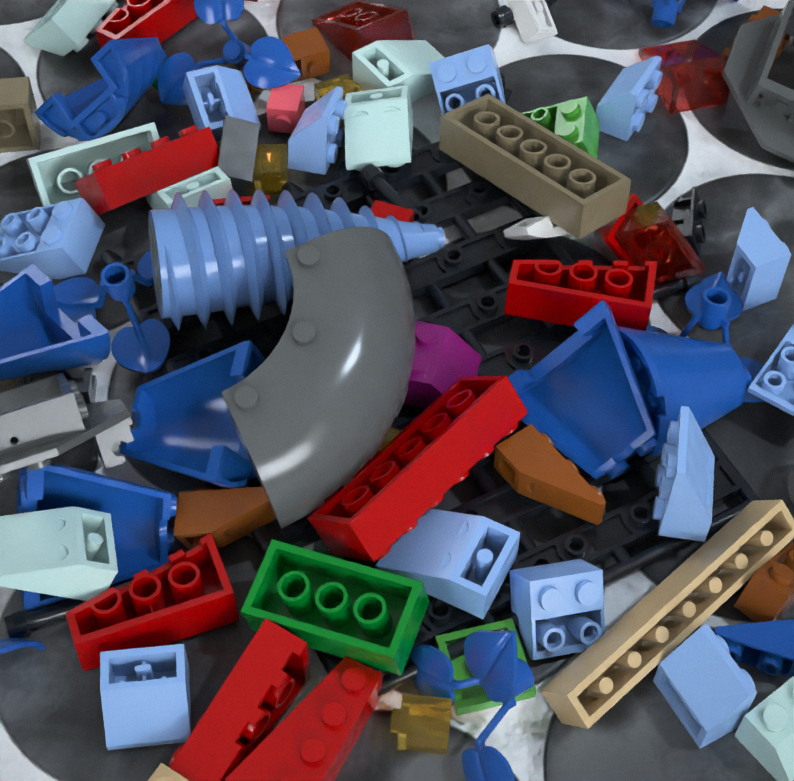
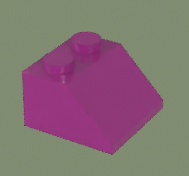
M415 320L416 353L404 404L426 409L461 376H477L482 356L449 327Z

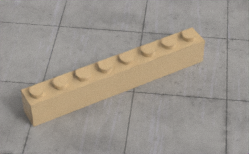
M783 500L751 501L541 690L562 724L589 729L753 576L755 571L771 560L794 538V518Z

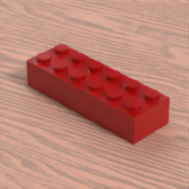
M461 376L353 476L351 482L344 488L338 489L323 505L312 513L308 520L331 554L372 562L385 557L390 552L391 545L401 535L413 530L418 524V519L428 509L440 504L444 499V494L454 484L463 481L469 475L471 467L479 460L489 456L494 450L493 446L503 436L515 431L518 427V422L528 411L508 377Z

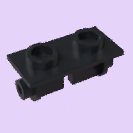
M692 187L691 197L680 196L674 201L672 220L692 249H694L697 256L700 257L701 243L706 242V233L702 219L707 218V206L704 199H699L696 187ZM671 226L670 246L676 253H683L691 249L676 227Z

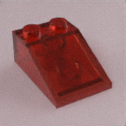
M356 0L311 19L312 24L350 61H352V52L377 40H414L407 9Z
M695 39L639 49L638 54L642 61L653 56L662 57L659 71L663 72V76L657 91L669 114L727 104L730 89L722 76L726 64L722 55Z

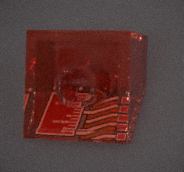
M657 201L631 208L614 234L637 266H644L645 261H657L655 283L704 273L706 269L671 217Z

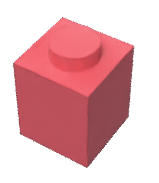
M287 84L271 89L266 107L268 131L293 133L305 111L304 85Z

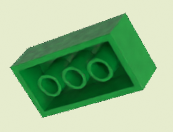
M272 539L240 612L253 631L257 632L267 618L307 642L309 648L341 658L347 656L361 664L402 676L428 607L429 599L424 584L421 581Z

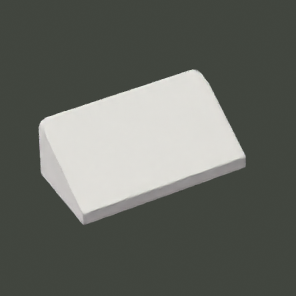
M507 0L524 42H532L558 34L545 0Z

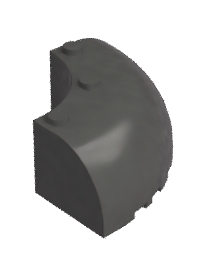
M344 228L324 234L284 251L294 289L293 305L287 327L272 353L256 370L237 384L221 392L236 433L281 529L316 510L325 503L324 500L341 486L344 488L353 480V475L366 461L369 462L386 439L385 435L394 419H397L405 401L416 353V321L413 298L403 262L391 237L377 228Z

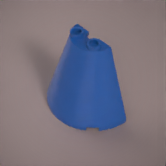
M157 37L110 40L90 59L103 77L102 79L64 97L60 92L53 94L34 113L48 128L62 137L70 136L78 139V141H90L108 134L120 123L158 78L160 70L167 60V55L162 50Z
M35 264L28 266L0 287V381L96 365L107 359L110 354L111 342L109 331L90 314L78 319V325H76L58 308L52 280Z
M602 300L574 323L578 330L533 368L530 370H516L508 379L528 411L521 421L526 425L532 424L541 434H546L553 442L554 447L593 478L598 479L608 474L612 480L630 467L626 461L637 453L640 457L645 456L655 449L659 443L655 439L657 434L612 310L607 302Z
M617 326L657 434L655 439L659 445L649 452L651 457L662 453L663 444L667 443L669 422L677 421L681 406L690 408L700 429H703L742 405L746 390L752 383V377L750 372L743 368L740 358L729 342L719 343Z
M244 341L138 386L131 409L132 415L136 420L135 427L131 429L134 441L129 443L123 441L119 454L221 487L231 488L248 485L247 482L252 478H257L236 433L221 392L237 384L256 370L266 360L262 353L251 341Z
M55 462L37 470L29 471L27 466L26 468L19 469L16 514L71 506L111 514L118 573L111 584L133 578V575L144 569L151 572L168 562V552H173L174 550L173 530L167 529L168 520L176 515L177 505L174 493ZM20 590L24 611L68 599Z

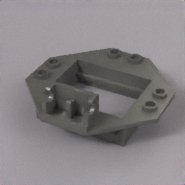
M789 0L780 14L744 23L740 26L722 76L760 147L794 163V90L767 78L784 32L794 36V2ZM794 39L790 48L792 51H794Z
M63 372L0 392V482L12 476L11 471L27 466L29 471L46 467L52 463L51 458L63 454L92 437L105 469L125 463L126 459L123 455H117L113 452L118 450L120 441L125 443L134 441L129 426L133 423L128 408L121 399L85 404L83 396L74 380L67 381ZM12 437H17L18 442L11 443L10 439Z

